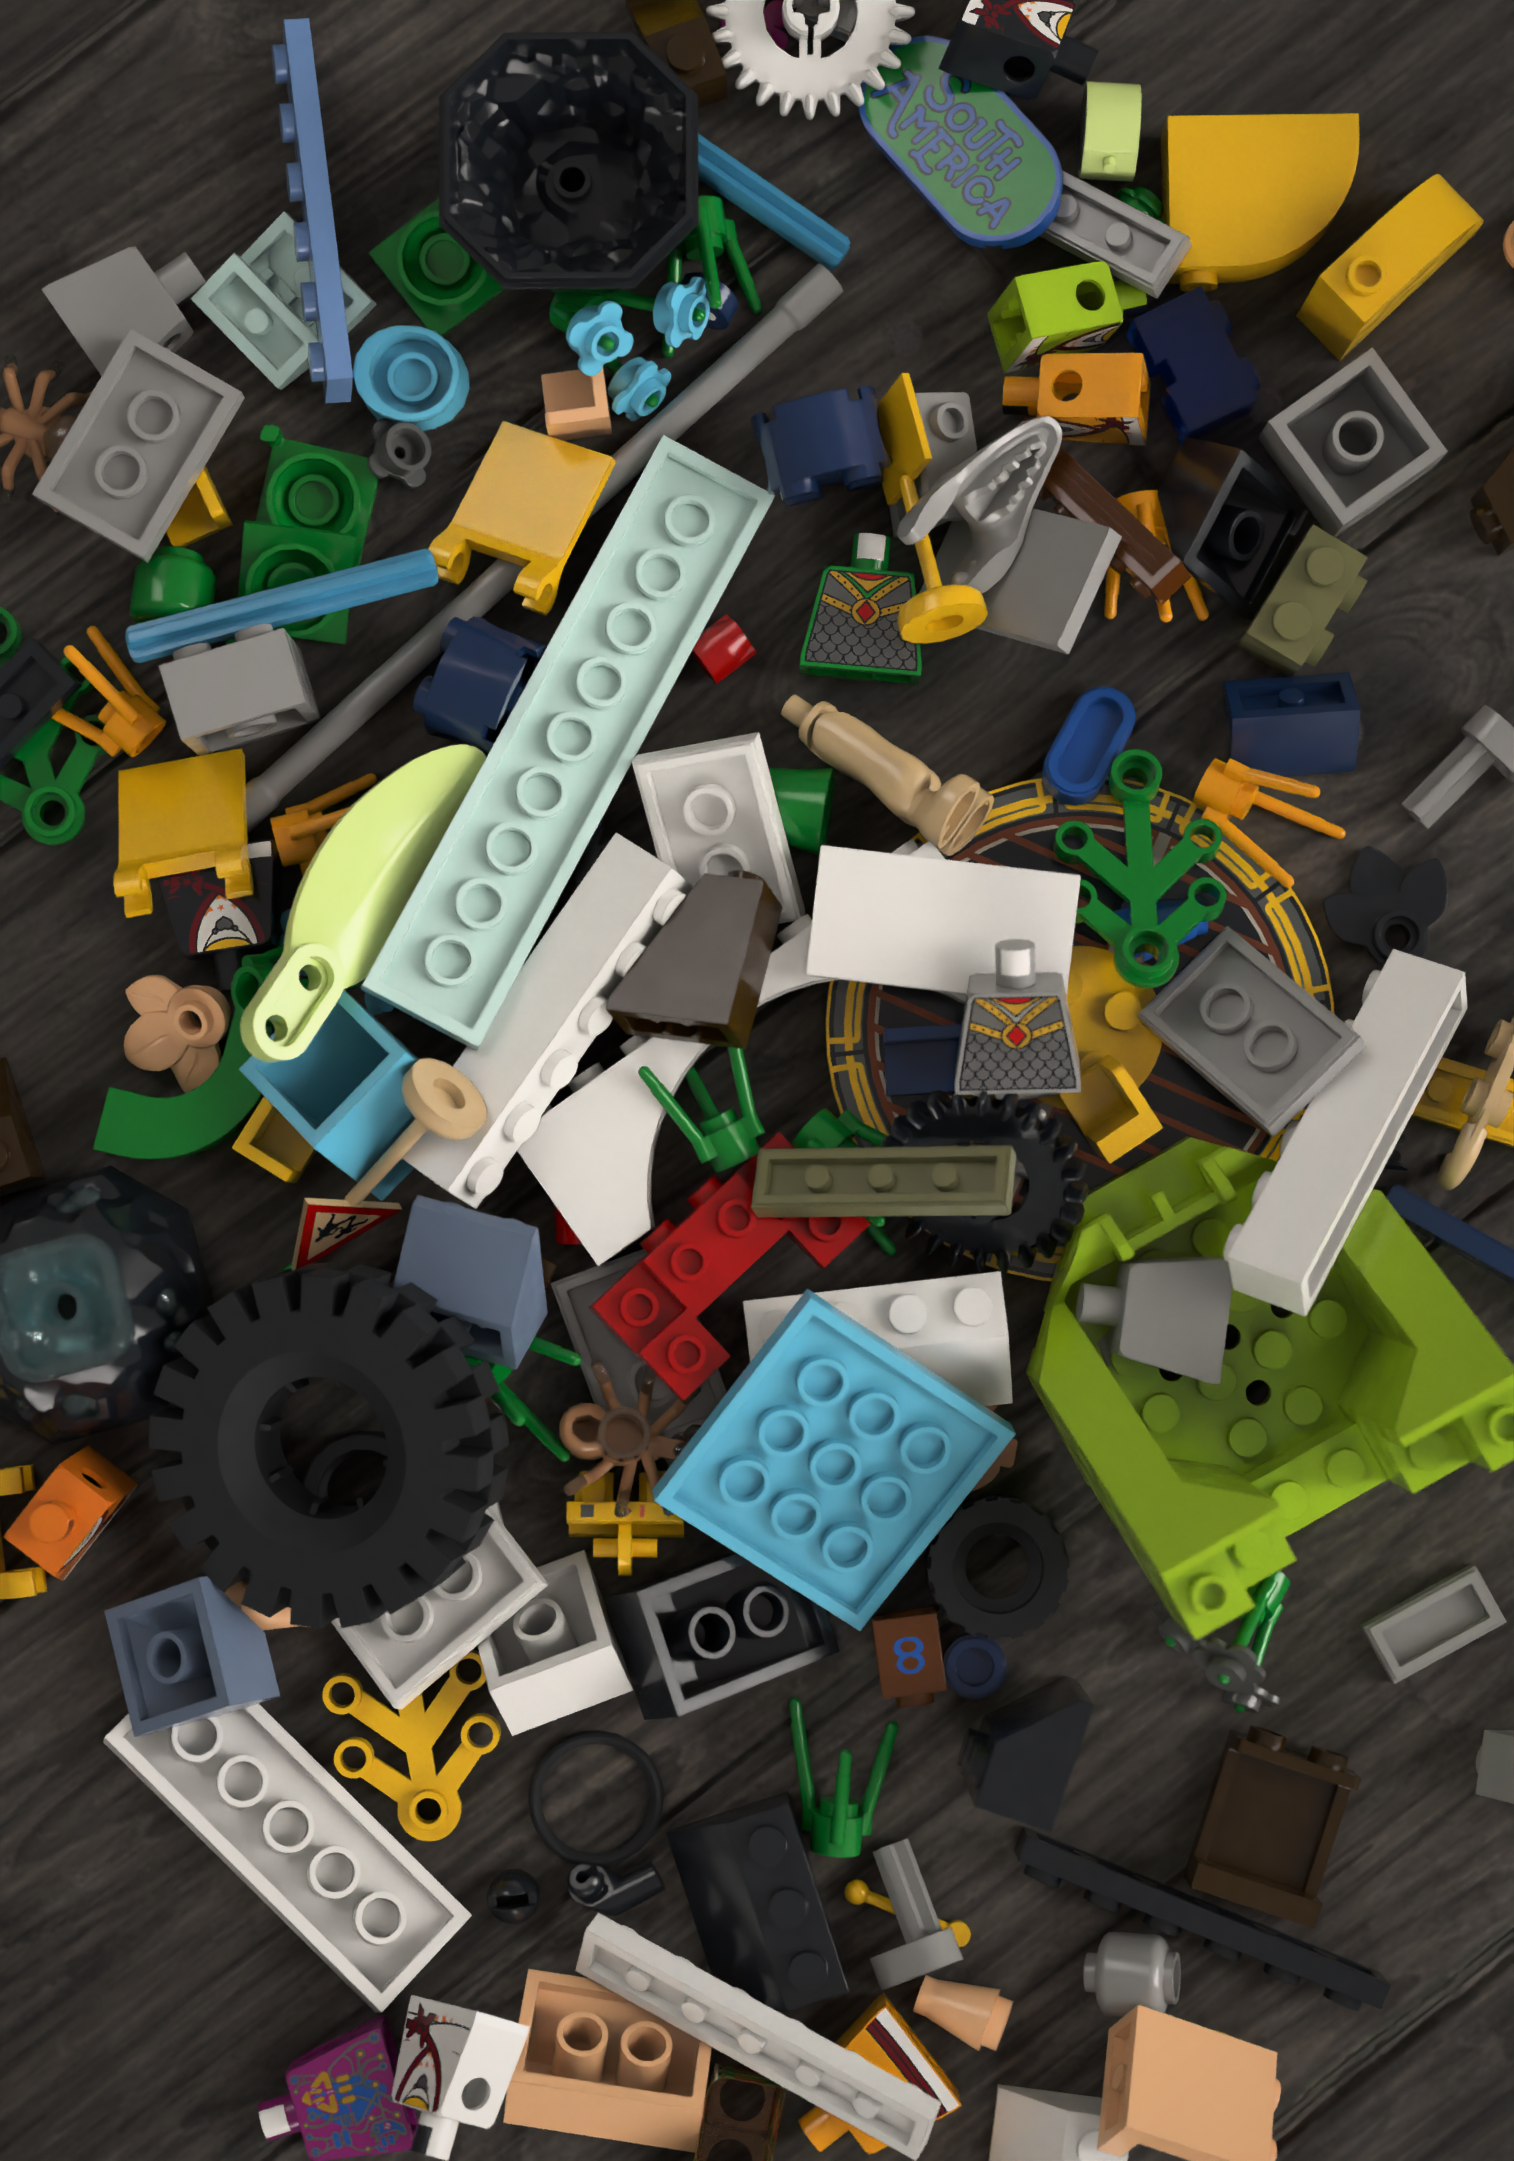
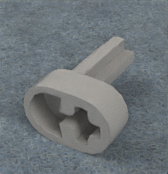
M1483 705L1461 728L1465 738L1401 802V805L1409 812L1408 814L1417 822L1419 821L1426 829H1429L1491 765L1514 784V727L1487 705Z
M904 1839L874 1851V1858L906 1942L905 1945L870 1958L881 1991L963 1960L952 1927L942 1930L909 1839Z

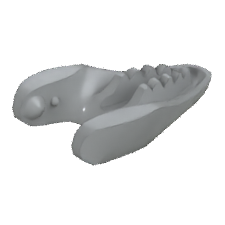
M1040 416L1028 420L989 443L951 469L907 512L899 523L897 536L905 545H913L923 540L944 516L950 505L954 506L968 523L972 547L949 578L947 585H969L978 589L981 594L988 591L1006 574L1023 543L1033 506L1062 442V429L1058 422L1050 416Z

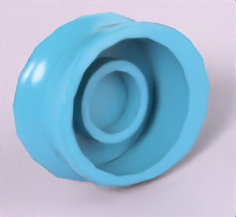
M390 326L368 337L355 356L352 372L357 392L377 420L387 418L392 420L394 424L408 422L426 431L436 429L452 421L464 407L470 389L469 372L461 354L448 340L444 339L436 331L421 326Z

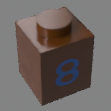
M934 1607L874 1614L871 1617L882 1699L895 1698L896 1707H915L933 1703L934 1692L947 1691L937 1613Z

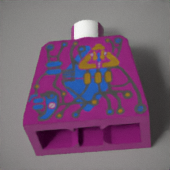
M387 2014L378 2016L292 2060L285 2072L290 2093L258 2103L260 2123L268 2141L301 2131L311 2161L343 2159L411 2149L418 2119L414 2108L393 2102L391 2094L399 2055Z

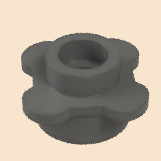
M387 418L380 419L374 423L371 428L372 436L375 439L374 452L367 459V466L370 472L379 479L389 476L401 480L405 487L409 489H415L422 485L426 479V473L423 468L428 464L431 457L430 441L424 431L412 423L401 422L394 424L392 420ZM395 449H398L403 457L402 459L396 457L394 453Z

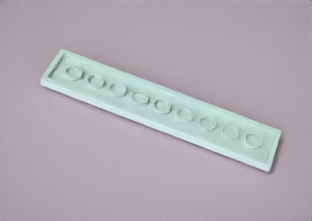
M662 436L362 984L361 990L468 1047L478 1050L772 504L775 495L768 494V491L667 436Z

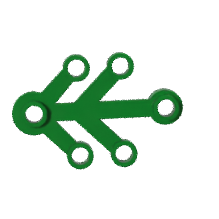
M0 607V625L6 627L7 638L0 644V669L13 657L22 640V630L18 620L2 607ZM67 657L60 661L67 669L74 666ZM85 679L82 683L83 685L61 708L71 713L78 697L89 693L94 686ZM96 714L87 715L82 718L93 725L102 724L105 726ZM50 718L14 756V758L23 762L31 788L0 774V801L21 811L22 824L32 838L43 844L56 846L73 840L82 830L86 819V809L79 792L98 756L107 752L99 745H88L85 736L75 731L77 743L56 778L49 754L64 725ZM60 803L65 809L64 819L57 825H48L44 818L46 808L51 804Z
M1131 749L1122 752L1115 758L1108 780L1111 794L1123 805L1126 865L1094 839L1093 832L1087 824L1077 820L1067 821L1059 826L1056 831L1053 850L1056 857L1066 864L1076 865L1081 863L1129 904L1130 924L1097 900V891L1090 882L1080 879L1079 895L1087 899L1088 905L1077 908L1075 923L1085 922L1115 948L1113 962L1116 971L1123 980L1135 987L1148 989L1159 987L1173 977L1179 963L1177 945L1201 921H1212L1220 916L1227 894L1224 886L1218 880L1210 877L1199 878L1190 885L1185 902L1158 925L1156 902L1196 863H1207L1216 857L1222 842V833L1220 828L1210 820H1194L1186 826L1182 840L1154 866L1149 802L1158 793L1162 779V767L1157 758L1151 753L1140 749ZM1136 778L1145 787L1143 789H1132L1124 785L1123 780ZM1198 834L1205 835L1211 840L1212 845L1200 848L1194 845L1190 838ZM1068 836H1076L1085 845L1080 849H1071L1063 843V839ZM1203 892L1209 893L1216 899L1217 903L1213 906H1203L1196 901L1195 895ZM1140 952L1150 953L1155 957L1157 963L1153 966L1139 964L1136 962L1134 955Z

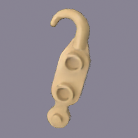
M1514 1016L1510 1023L1501 1019L1494 1027L1484 1052L1492 1057L1484 1080L1476 1077L1463 1098L1460 1112L1469 1115L1468 1122H1465L1462 1126L1452 1153H1448L1445 1156L1438 1172L1437 1184L1443 1190H1452L1464 1180L1475 1163L1488 1132L1484 1128L1487 1124L1497 1128L1509 1110L1513 1093L1505 1090L1514 1069Z

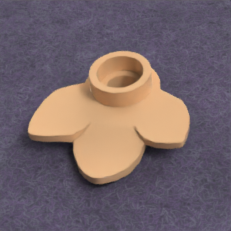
M148 975L140 978L125 990L129 1002L141 1015L130 1026L125 1035V1056L130 1063L147 1071H162L170 1067L184 1093H188L203 1084L213 1074L222 1059L218 1042L226 1035L231 1019L230 1005L220 991L210 986L190 985L182 988L162 975ZM192 1012L199 1016L202 1025L194 1018Z

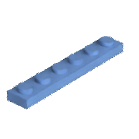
M309 18L284 19L283 44L272 45V63L275 84H287L289 103L279 104L282 143L294 142L296 162L286 163L288 197L290 202L301 201L303 222L293 223L295 255L297 262L308 261L311 281L300 283L302 313L304 322L315 321L318 342L308 343L311 382L323 381L325 404L351 402L353 372Z

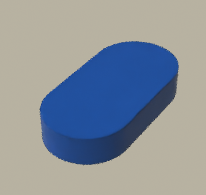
M1101 686L1091 688L1077 698L1047 753L1042 769L1043 784L1047 792L1057 801L1068 805H1082L1095 799L1102 791L1110 775L1113 761L1125 748L1135 724V710L1125 694L1117 689Z

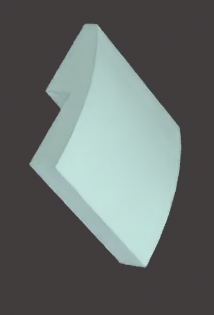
M285 211L241 257L233 253L191 298L215 325L280 390L309 369L308 343L318 342L315 321L304 322L301 305L300 283L311 282L308 261L297 262L293 236V223L296 221ZM340 267L347 331L349 333L377 304Z

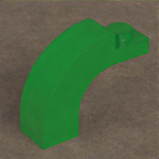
M236 1007L222 1059L213 1074L196 1089L180 1096L154 1098L109 1087L93 1149L134 1159L177 1160L210 1151L239 1134L244 1129L264 1095L239 1070L252 1054L243 1043L240 1031L242 1014ZM270 1025L265 1026L267 1036L270 1038L275 1033V1028Z

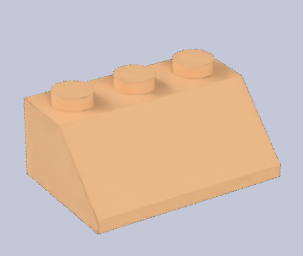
M528 1969L518 2023L530 2028L507 2088L503 2123L696 2153L712 2047L589 1978Z

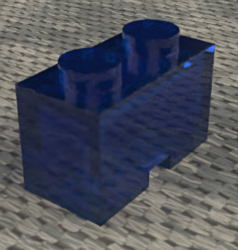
M1202 286L1134 318L1127 332V337L1135 353H1143L1149 379L1160 374L1167 387L1166 392L1168 396L1162 398L1160 403L1181 445L1186 436L1199 439L1250 414L1258 400L1255 392L1260 390L1259 379L1250 360L1245 355L1237 357L1227 335L1232 333V328L1223 306L1217 299L1209 302Z

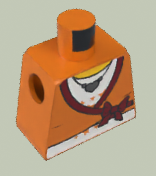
M88 1445L60 1463L8 1529L4 1538L52 1576L64 1581L139 1484ZM82 1474L93 1478L102 1488L90 1483Z

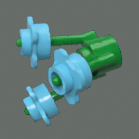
M694 276L687 285L674 282L666 283L660 289L656 298L624 290L609 294L556 293L550 306L549 318L555 328L566 334L568 345L579 355L578 368L581 372L588 376H594L604 366L614 375L608 387V394L613 399L612 410L616 414L626 412V417L630 421H636L642 416L652 413L662 403L666 395V387L671 380V373L666 368L658 371V366L653 361L647 362L642 357L633 358L624 365L617 359L618 356L623 357L627 355L633 346V336L624 330L620 320L622 308L618 304L653 312L655 328L658 332L665 334L667 345L678 348L684 339L697 340L700 338L709 319L710 306L708 299L705 297L704 279Z

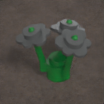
M1280 1570L1246 1589L1255 1607L1236 1617L1242 1621V1624L1230 1645H1227L1218 1638H1210L1207 1642L1202 1637L1195 1640L1172 1618L1164 1604L1157 1602L1153 1606L1154 1613L1162 1621L1158 1626V1631L1167 1646L1172 1647L1183 1655L1190 1651L1194 1663L1205 1670L1208 1683L1225 1690L1222 1697L1223 1702L1233 1706L1238 1713L1244 1711L1259 1713L1261 1705L1268 1707L1279 1706L1281 1699L1269 1694L1268 1691L1258 1687L1257 1684H1261L1266 1677V1671L1261 1667L1274 1625L1284 1609L1280 1602L1291 1585L1289 1579ZM1256 1626H1258L1254 1642L1250 1650L1249 1648H1247V1646L1256 1629Z

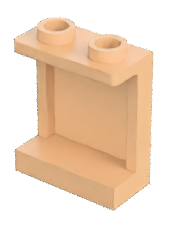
M1138 2004L1109 2028L1097 2150L1121 2158L1137 2144H1141L1189 2161H1275L1277 2145L1275 2140L1272 2139L1273 2113L1278 2105L1281 2093L1280 2082L1276 2079L1277 2052Z

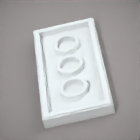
M821 845L806 976L967 995L968 982L971 975L996 973L995 944L997 942L1009 939H1024L1035 943V973L1057 972L1062 974L1067 995L1081 875Z

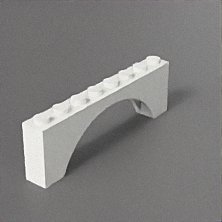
M911 839L892 852L893 854L945 859L937 847L929 841L919 848L914 840ZM809 914L802 916L777 935L783 945L770 955L757 1008L786 993L814 984L838 980L806 976L812 924ZM936 991L965 1005L966 994ZM634 1035L620 1046V1049L625 1054L623 1059L606 1071L598 1062L571 1080L568 1086L573 1094L554 1108L549 1104L541 1115L540 1124L535 1133L528 1140L522 1142L517 1152L598 1266L606 1263L655 1228L652 1207V1169L657 1140L667 1112L640 1078L638 1070L641 1066L649 1067L657 1079L674 1097L684 1077L700 1055L710 1046L709 1044Z

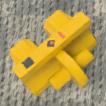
M581 1471L579 1475L588 1471ZM658 1471L660 1479L666 1471ZM607 1472L595 1483L587 1485L576 1492L574 1501H567L566 1521L569 1524V1537H618L593 1538V1557H618V1576H632L633 1558H657V1538L633 1537L684 1538V1520L654 1501L645 1472L639 1473V1502H628L626 1505L614 1502V1473Z

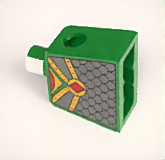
M873 533L854 534L850 567L832 565L824 567L801 652L799 675L919 685L922 671L920 643H911L903 640L897 623V616L902 605L916 595L915 578L912 573L888 571L890 537Z

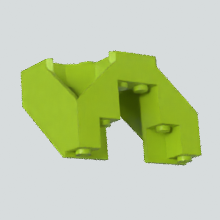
M1186 1136L1088 1192L1087 1198L1083 1202L1085 1208L1083 1219L1079 1224L1074 1225L1072 1238L1064 1245L1061 1259L1057 1261L1043 1310L1045 1311L1036 1346L1031 1352L1026 1374L1084 1480L1094 1491L1170 1615L1192 1638L1197 1640L1254 1608L1255 1605L1246 1589L1297 1560L1285 1537L1366 1491L1389 1480L1414 1494L1470 1461L1491 1472L1513 1461L1514 1366L1382 1191L1377 1189L1371 1191L1306 1317L1292 1311L1285 1317H1277L1272 1312L1270 1303L1233 1290L1232 1286L1228 1324L1236 1328L1238 1339L1232 1347L1224 1348L1220 1385L1207 1383L1181 1374L1175 1379L1167 1380L1161 1376L1158 1367L1119 1356L1111 1351L1110 1362L1112 1365L1106 1366L1098 1341L1110 1330V1326L1077 1322L1076 1307L1081 1284L1087 1283L1116 1287L1119 1262L1129 1259L1193 1256L1224 1257V1249L1230 1232L1236 1224L1244 1225L1253 1209L1252 1198L1260 1177L1266 1171L1272 1173L1278 1161ZM1255 1380H1262L1268 1386V1396L1260 1404H1252L1246 1397L1247 1386Z

